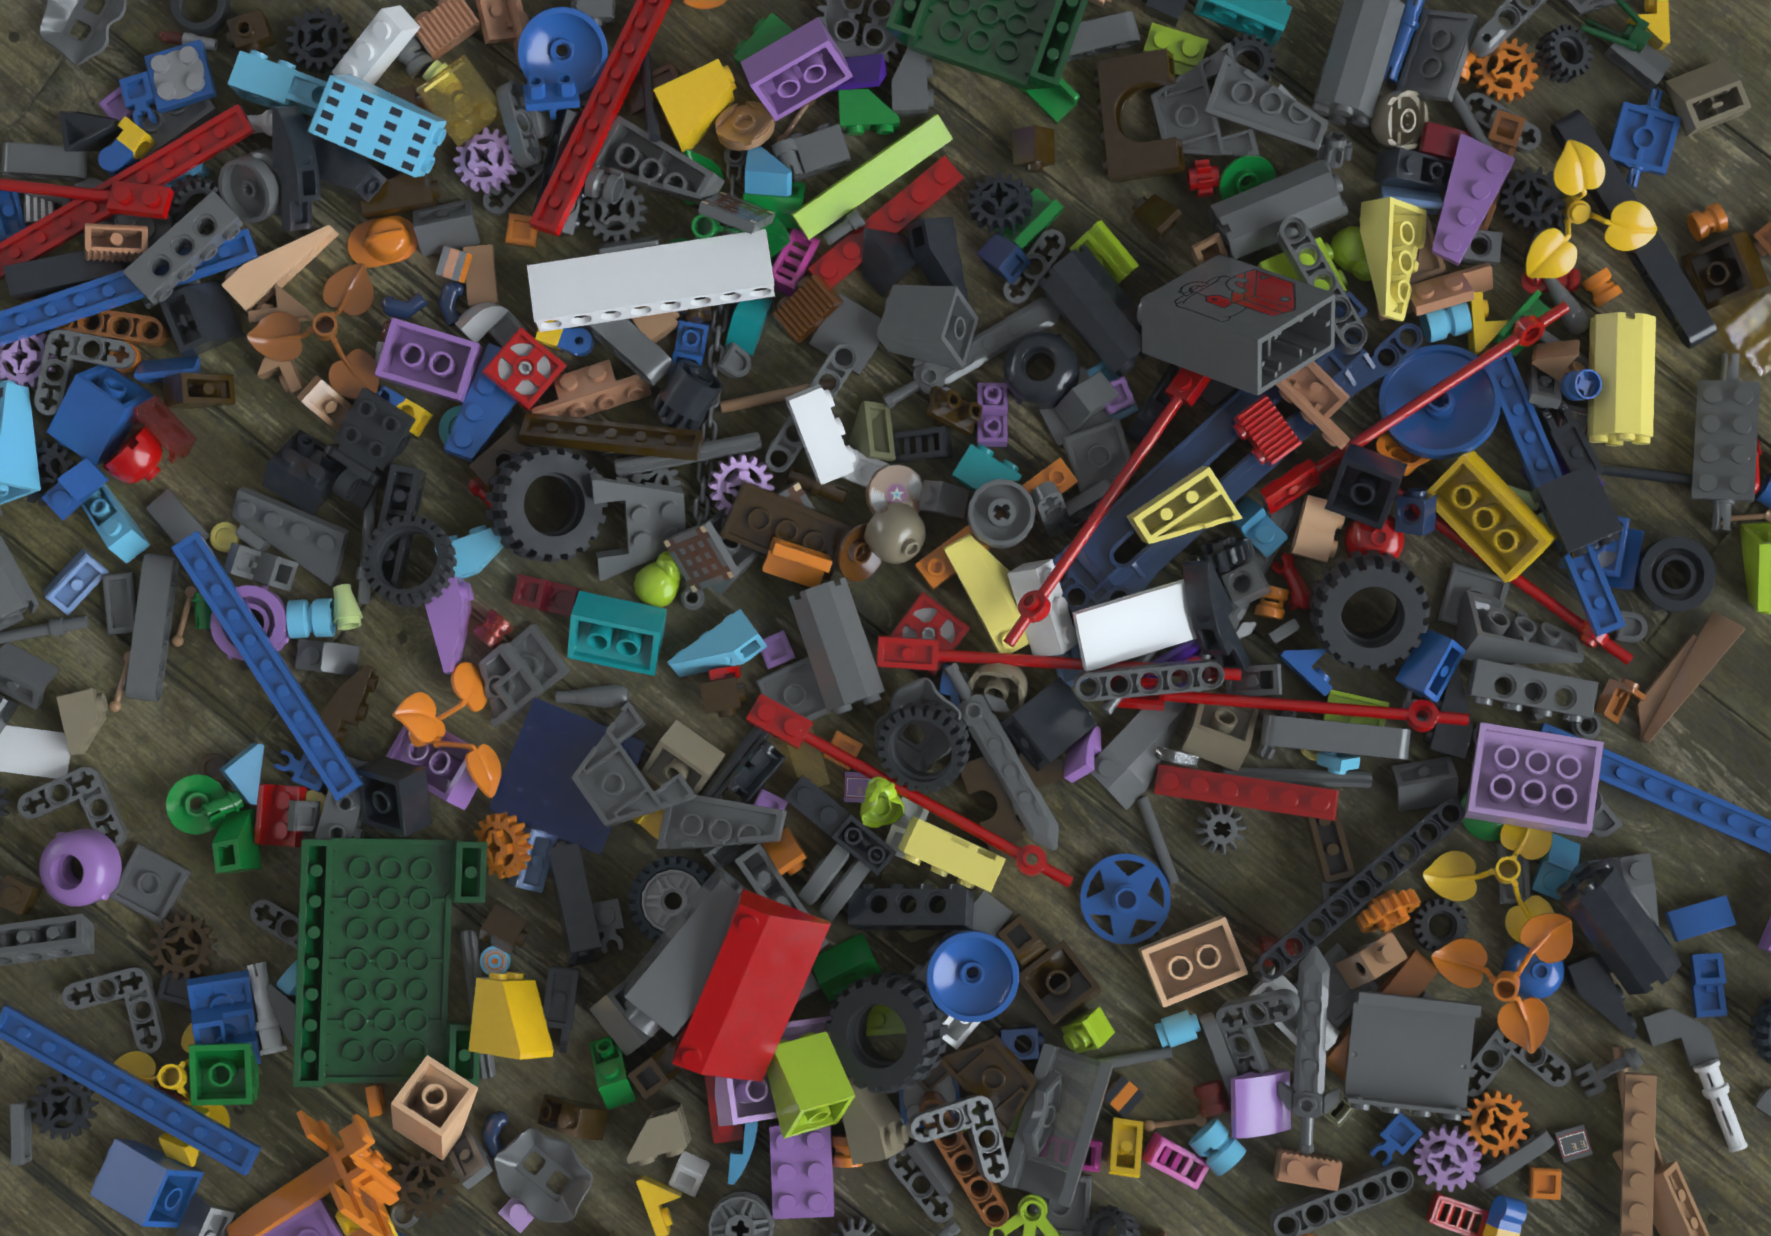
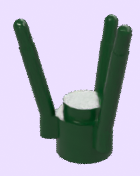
M1623 0L1615 1L1636 24L1632 25L1629 23L1622 33L1590 18H1587L1585 23L1592 27L1580 25V30L1625 46L1637 53L1644 49L1652 35V32L1646 29L1649 22L1640 18Z

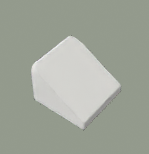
M684 1151L678 1160L668 1185L695 1197L710 1163Z

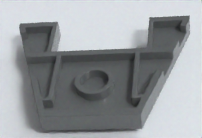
M1226 43L1220 47L1219 51L1200 61L1196 67L1184 75L1181 74L1176 78V84L1166 85L1151 95L1161 138L1176 137L1183 144L1184 155L1260 156L1253 129L1223 137L1218 118L1204 113L1211 95L1208 80L1217 77L1225 54L1236 62L1231 43Z
M590 474L593 503L599 504L624 500L627 547L596 552L599 581L606 580L659 557L662 552L668 551L663 541L669 536L686 530L684 493L681 487L649 482L638 484L628 482L624 478L616 477V480L603 478L599 474Z
M629 701L622 707L619 716L614 722H611L596 747L592 748L571 777L606 827L678 805L697 797L680 773L656 791L647 782L621 745L623 741L646 725Z

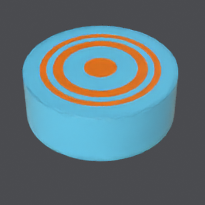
M494 946L485 949L480 957V966L488 975L489 972L505 973L511 965V955Z

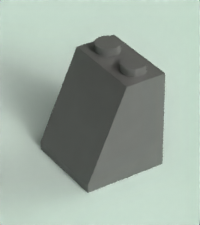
M893 285L890 295L885 302L882 321L877 327V337L888 352L963 370L979 318L957 286Z

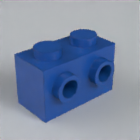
M1427 629L1426 633L1420 634L1422 642L1418 648L1413 647L1410 652L1411 655L1400 667L1399 674L1395 680L1407 690L1437 703L1466 650L1453 639Z

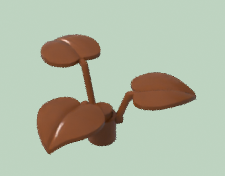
M363 263L347 266L329 278L323 289V300L326 305L337 308V310L316 315L312 326H309L305 332L300 333L301 325L295 316L288 312L278 311L264 317L247 334L248 341L260 354L275 361L286 362L300 356L303 350L300 339H304L314 333L321 341H331L341 359L333 363L329 370L330 385L338 394L349 399H356L362 388H368L374 393L378 391L379 378L375 375L377 364L372 356L361 349H355L346 357L336 338L338 326L335 317L339 316L342 310L349 316H359L367 312L373 303V286L366 266Z

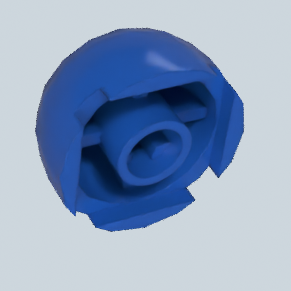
M1516 942L1507 950L1501 971L1515 972L1530 948ZM1534 953L1519 977L1520 987L1517 995L1523 998L1536 997L1538 999L1552 995L1559 989L1564 980L1565 966L1563 960L1557 963H1545Z

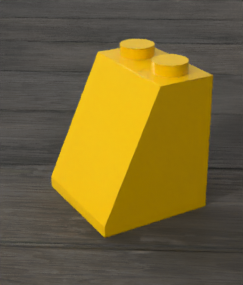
M719 59L653 89L660 109L682 154L685 150L692 151L716 123L721 112L727 109L735 100L733 90L737 89L734 83L735 79L729 66L722 67Z
M506 971V973L489 972V977L476 978L468 1051L519 1060L553 1057L554 1050L535 980L525 979L524 973Z

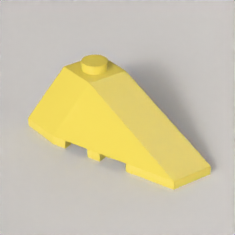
M1392 197L1361 202L1360 234L1380 316L1400 322L1404 321L1412 292L1409 283L1411 275L1417 272L1419 263L1416 261L1418 249L1424 247L1426 240L1427 210Z
M970 533L943 547L998 653L1011 654L1028 645L1029 641L1025 631L1014 647L1004 642L1005 637L1020 617L1007 575L1010 570L1001 564Z

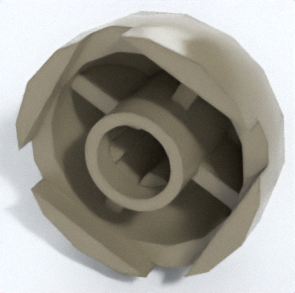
M1395 90L1384 94L1377 100L1372 119L1370 120V127L1374 138L1384 147L1390 149L1401 147L1411 150L1420 144L1416 142L1419 136H1422L1423 125L1425 122H1428L1429 118L1427 105L1419 100L1416 95L1420 94L1417 92Z
M902 502L891 503L885 506L888 510L884 511L881 515L877 512L871 518L866 527L864 539L869 546V550L882 561L892 564L905 563L918 554L924 545L926 538L925 526L920 516L908 504Z
M1002 663L980 664L968 681V687L973 695H985L988 693L1004 699L1010 711L1000 712L992 710V713L996 715L998 720H1006L1026 702L1029 687L1026 676L1019 666Z

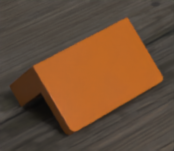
M773 537L762 570L763 572L812 588L820 585L824 572L829 573L833 561L828 554Z

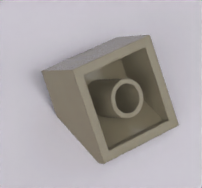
M1201 690V692L1217 693L1212 690ZM1196 704L1181 751L1238 772L1250 749L1259 709Z
M676 720L658 742L641 773L647 782L657 789L680 773L694 793L699 795L726 754Z

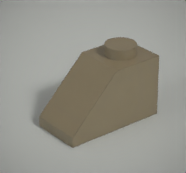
M91 688L56 697L70 756L84 755L106 720L105 711L108 710L106 696L100 692V689Z

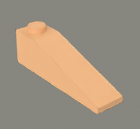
M327 225L251 260L240 268H233L225 276L226 281L222 286L247 312L257 310V305L265 304L276 294L275 284L281 288L284 287L339 234L330 225Z

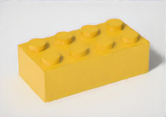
M1475 451L1463 454L1427 490L1428 494L1437 495L1436 512L1505 583L1516 579L1557 539L1555 533Z

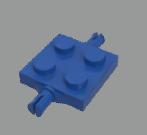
M1651 89L1647 105H1635L1624 101L1620 106L1608 153L1614 163L1629 169L1626 182L1631 189H1637L1640 173L1648 172L1663 177L1667 172L1681 117L1667 114L1659 108L1663 94L1662 90L1657 92L1658 89Z

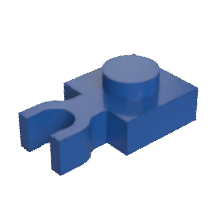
M145 71L120 79L119 83L125 107L129 111L135 110L133 112L134 123L142 128L141 119L144 115H148L149 120L153 124L157 123L156 115L149 106L155 103L148 72Z
M282 749L281 754L288 756L290 762L284 767L276 763L274 767L283 772H295L291 781L320 793L325 783L322 779L310 774L313 764L304 753L299 761L292 753Z
M1400 1111V1114H1396L1380 1131V1136L1385 1141L1376 1144L1370 1150V1154L1374 1157L1378 1151H1385L1387 1157L1382 1160V1165L1386 1167L1392 1160L1393 1152L1397 1149L1404 1155L1423 1134V1130Z

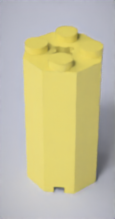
M1625 312L1596 314L1594 318H1590L1589 369L1596 371L1602 379L1601 392L1597 397L1588 399L1587 437L1590 443H1605V446L1613 447L1623 446L1624 441H1632V444L1635 445L1650 444V438L1653 437L1655 316L1635 313V317L1626 316Z

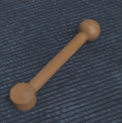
M816 99L800 108L784 134L777 137L776 142L789 137L807 108L814 105Z
M1766 510L1764 513L1731 516V522L1759 519L1771 522V510Z
M189 586L185 590L187 596L177 634L172 638V644L176 647L181 646L184 642L182 635L192 604L191 599L194 598V593H198V589L194 586Z
M131 651L126 652L123 657L125 661L124 669L114 701L109 704V709L112 712H118L121 709L120 699L127 680Z
M1199 1114L1192 1119L1160 1122L1147 1120L1144 1123V1129L1151 1132L1155 1128L1193 1124L1204 1127L1207 1119L1204 1115Z

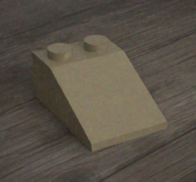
M852 1077L848 1080L855 1093V1097L842 1118L852 1164L886 1160L909 1146V1135L906 1125H904L901 1114L884 1091L878 1094L868 1091V1086L860 1089L853 1085L854 1079Z

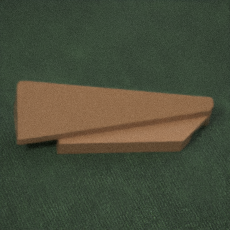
M1712 611L1698 636L1692 634L1687 638L1644 692L1647 696L1645 701L1638 700L1635 704L1636 715L1639 717V740L1642 743H1649L1744 632L1745 628L1742 625L1716 611Z
M1655 1138L1653 1224L1660 1236H1710L1677 1161L1664 1164ZM1622 1148L1613 1153V1158L1620 1169Z

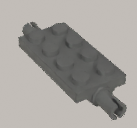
M1729 353L1720 354V379L1717 381L1698 380L1691 500H1704L1713 505L1712 532H1719L1720 520L1723 521L1722 533L1731 532L1732 506L1737 502H1754L1760 382L1738 380L1740 354L1732 353L1731 365L1728 364Z

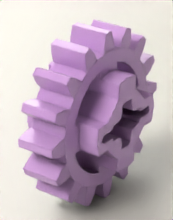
M484 128L482 135H479L474 130L472 131L473 138L471 140L465 136L462 138L466 144L464 147H456V150L461 155L453 158V161L459 166L455 169V172L459 177H462L461 181L466 186L470 185L475 192H478L481 188L486 194H489L490 187L492 186L497 191H500V183L504 182L509 185L511 182L508 179V175L517 174V171L512 167L517 162L513 157L508 136H503L498 129L492 134L488 128ZM481 156H484L486 159L488 158L492 165H489L487 162L485 163Z
M38 333L0 346V381L11 380L25 387H28V384H30L31 387L37 389L48 335L45 333L40 335ZM32 340H34L39 345L41 351H37L34 349V343L32 342ZM25 353H27L28 358H25L22 360V362H20V357L25 356ZM51 354L50 359H58V357ZM6 364L13 366V372L16 373V376L9 371ZM51 366L48 371L55 372L56 369Z
M743 453L739 454L738 460L729 455V463L726 465L719 461L718 465L721 469L719 472L711 471L710 474L716 479L708 483L710 488L715 489V492L709 495L712 500L719 499L715 506L718 510L726 507V515H728L732 504L725 499L723 492L731 493L732 501H734L738 492L735 486L740 485L741 480H747L770 491L774 490V486L767 483L768 480L773 478L772 474L769 472L763 473L767 466L763 462L756 466L757 458L752 455L747 461L746 455ZM749 468L756 472L759 480L750 478ZM734 469V472L728 478H725Z
M1442 1124L1440 1132L1431 1127L1428 1132L1429 1136L1422 1134L1419 1139L1421 1144H1417L1414 1152L1420 1154L1415 1156L1414 1164L1422 1165L1417 1172L1418 1175L1426 1174L1428 1176L1426 1184L1429 1185L1435 1181L1439 1191L1443 1185H1447L1449 1192H1453L1455 1184L1462 1190L1465 1189L1466 1180L1473 1182L1476 1177L1474 1172H1479L1481 1164L1476 1161L1480 1160L1482 1154L1481 1152L1474 1151L1478 1142H1469L1467 1139L1470 1133L1466 1131L1460 1135L1456 1125L1452 1131H1448L1446 1124ZM1441 1140H1446V1142L1440 1145L1435 1143ZM1458 1145H1460V1146L1463 1148V1150L1465 1151V1153H1463V1152L1461 1151V1149H1460V1147H1459ZM1445 1154L1451 1156L1450 1162L1445 1161ZM1454 1172H1459V1173H1460V1174H1457V1175L1449 1176L1450 1174H1452V1173H1454Z

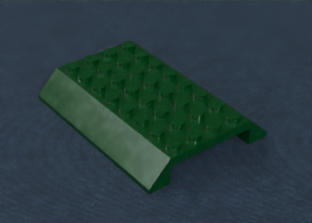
M896 0L888 19L886 30L914 52L1025 90L1057 88L1088 0Z
M329 837L301 839L292 1087H324V1083L407 1082L427 1055L473 1085L479 1086L480 1053L468 1051L471 1023L447 1019L452 901L454 903H485L487 842L407 838Z

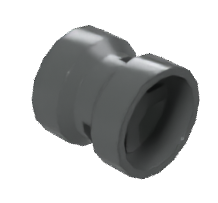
M417 37L411 38L396 57L399 63L405 64L406 72L411 79L423 76L426 70L435 62L430 54L423 51V45Z
M593 167L586 178L584 193L586 196L595 199L602 197L605 202L615 205L619 201L624 189V177L614 173L608 175L604 170Z

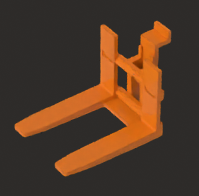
M300 1110L296 1114L306 1137L326 1151L329 1156L252 1206L226 1228L229 1236H262L331 1193L339 1212L361 1227L349 1236H395L389 1225V1215L384 1203L390 1206L398 1201L397 1191L401 1189V1186L387 1174L392 1169L391 1165L384 1160L378 1150L372 1151L370 1149L375 1140L366 1120L360 1115H352L354 1122L339 1131L342 1139L340 1140L331 1132L329 1125L322 1119L317 1122L303 1110ZM344 1185L346 1192L340 1186Z

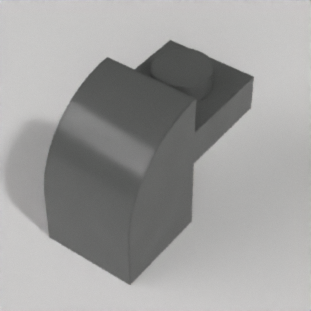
M232 542L224 570L227 573L290 592L299 563Z

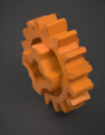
M1514 38L1510 44H1507V40H1505L1491 54L1475 60L1473 65L1479 69L1472 76L1481 80L1476 85V88L1485 87L1484 95L1489 96L1492 93L1495 95L1494 101L1497 103L1502 97H1505L1507 104L1511 103L1514 96L1521 100L1525 96L1524 91L1529 93L1533 89V85L1530 82H1535L1539 77L1537 74L1532 73L1538 69L1537 63L1531 62L1535 52L1527 54L1525 50L1528 44L1525 43L1521 47L1517 46V38ZM1489 59H1491L1492 70L1487 73V64ZM1515 66V67L1511 70L1510 73H1509V72H1505V73L1501 72L1500 74L1497 75V73L1501 70V68H1503V69L1509 68V69H1510L1511 67ZM1524 67V78L1521 83L1520 70Z
M507 812L488 815L485 820L479 822L481 829L474 830V834L479 837L478 841L487 842L486 867H489V875L497 874L498 879L519 875L520 871L527 869L525 862L532 859L527 853V850L533 849V845L527 843V839L531 834H524L525 823L517 824L516 815L508 817Z
M1391 889L1366 903L1369 909L1363 910L1360 915L1356 916V922L1362 933L1375 932L1378 929L1385 933L1407 922L1410 919L1408 913L1415 911V908L1420 906L1421 901L1414 889L1402 890L1399 893H1396L1395 889Z
M1494 1089L1492 1097L1486 1091H1483L1481 1093L1482 1100L1472 1097L1473 1108L1466 1107L1467 1110L1471 1111V1116L1461 1119L1462 1123L1469 1126L1463 1133L1468 1131L1470 1133L1469 1136L1473 1137L1470 1142L1477 1141V1146L1480 1144L1479 1152L1485 1155L1488 1149H1490V1154L1493 1157L1498 1156L1499 1150L1508 1156L1510 1155L1509 1147L1512 1146L1518 1150L1520 1146L1517 1140L1527 1139V1136L1522 1133V1129L1530 1128V1124L1523 1122L1522 1119L1528 1116V1112L1518 1110L1522 1102L1515 1100L1511 1103L1512 1095L1507 1092L1501 1098L1499 1090ZM1495 1103L1504 1104L1511 1111L1501 1113ZM1481 1110H1483V1114L1480 1120L1477 1121L1479 1113L1481 1112ZM1494 1117L1501 1120V1122L1497 1123V1130L1490 1127L1494 1123ZM1514 1126L1513 1132L1508 1137L1511 1127ZM1490 1134L1495 1143L1486 1142L1480 1136Z

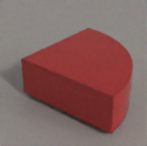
M740 666L709 670L710 681L712 682L735 677L740 678L742 676Z

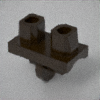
M937 385L932 387L930 390L931 401L926 414L933 418V423L939 427L947 425L966 436L973 434L974 424L981 420L982 405L974 401L971 403L964 401L959 393L952 389L946 391Z

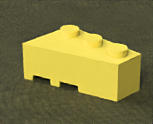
M1201 466L1126 516L1141 540L1148 544L1203 528L1213 527L1221 523L1242 519V516L1213 471L1207 466Z
M915 816L911 817L897 848L905 853L904 859L914 864L920 865L921 861L932 865L930 871L946 878L948 873L958 877L957 883L965 885L969 889L973 890L976 885L989 892L992 891L1006 860L983 847Z

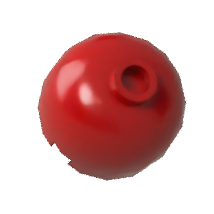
M144 425V427L139 428L120 446L115 455L112 454L107 459L102 468L120 482L133 484L138 483L144 478L149 482L161 470L157 466L163 457V448L160 440Z
M1389 514L1382 530L1352 519L1345 528L1343 537L1348 557L1352 558L1350 552L1358 550L1362 555H1367L1369 549L1378 550L1380 555L1387 552L1398 559L1403 551L1405 537L1404 533L1395 532L1396 518Z

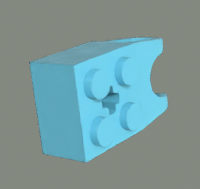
M251 50L250 53L239 51L228 85L241 99L270 109L277 106L298 105L302 113L314 117L327 84L326 81L295 70L296 66L287 61L279 60L278 63L267 60L268 56L255 50Z

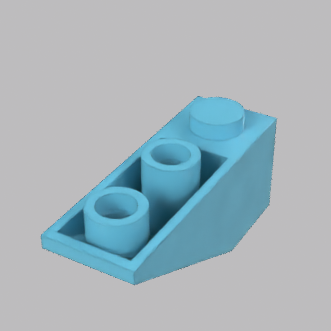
M106 484L81 505L107 548L125 563L130 562L150 546L139 526Z
M486 525L469 530L470 535L460 539L458 535L449 536L456 551L454 557L457 560V566L453 567L455 576L464 579L479 574L503 549L504 546L500 543L502 538L495 536L491 528L487 529Z
M739 609L725 617L723 622L712 630L703 633L690 646L678 651L668 661V664L679 677L708 672L712 669L744 664L768 646L742 610Z

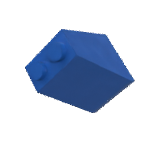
M95 366L75 375L47 433L54 437L58 444L68 447L77 453L82 460L89 457L97 466L107 461L115 453L152 401L154 395L115 368Z
M115 1138L113 1144L108 1149L101 1171L95 1178L90 1195L142 1227L179 1228L204 1171L166 1157L164 1153L138 1141Z

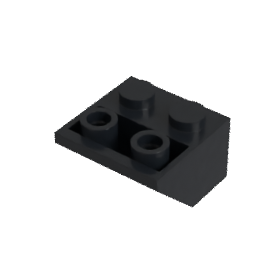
M221 280L183 287L172 292L166 300L159 302L180 353L188 358L244 336Z
M300 429L269 460L262 486L314 515L329 499L333 492L332 489L335 481L347 467L324 453L326 444Z

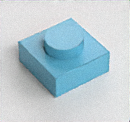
M1323 751L1318 752L1317 764L1327 767L1330 773L1343 775L1348 770L1359 768L1360 756Z

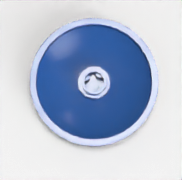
M1430 345L1415 349L1391 372L1385 375L1379 392L1381 420L1478 356L1466 349L1451 345ZM1488 365L1386 432L1401 448L1423 458L1450 459L1473 451L1491 435L1499 419L1501 391L1494 372Z

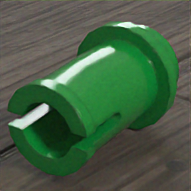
M194 593V599H191V602H194L195 629L211 628L212 610L201 593Z
M229 790L226 792L227 795L202 805L210 823L233 811L236 813L240 812L239 809L244 807V804L237 790L234 792Z

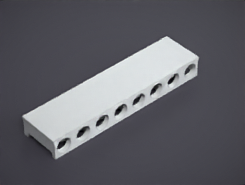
M766 229L758 230L752 234L742 232L527 265L533 318L540 332L775 296ZM758 288H766L764 290L755 291V289ZM735 292V294L733 295H724L726 293ZM707 297L705 299L695 300V298ZM667 302H676L674 304H664ZM640 306H647V307L642 308V309H634V308L640 307ZM608 311H617L614 313H605ZM582 315H585V316H586V317H583V318H574V317H576V316H582ZM549 320H557V321H555V322H550V323L545 322V321H549Z

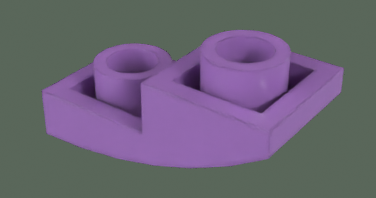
M978 383L977 403L982 405L983 409L981 420L977 422V446L981 444L985 447H1007V383Z
M1095 726L1068 748L1064 763V778L1069 782L1073 783L1094 770V756L1102 752L1101 728Z

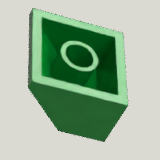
M252 1043L189 1045L191 1106L253 1104L260 1096L259 1068Z

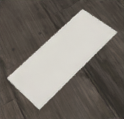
M5 726L0 734L1 772L56 779L68 773L70 755L65 733Z

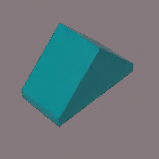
M760 298L740 301L732 316L725 347L729 343L734 342L753 357L773 300Z

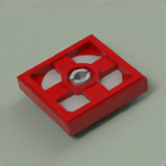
M520 327L485 367L482 374L525 410L529 411L567 365Z
M922 592L890 636L939 639V649L955 650L970 630V627ZM938 661L937 671H927L935 676L946 661Z

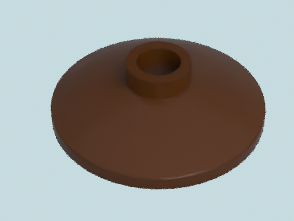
M868 523L853 528L845 536L839 548V570L845 578L857 582L867 579L878 569L882 562L881 559L877 558L869 550V546L865 542L864 535Z

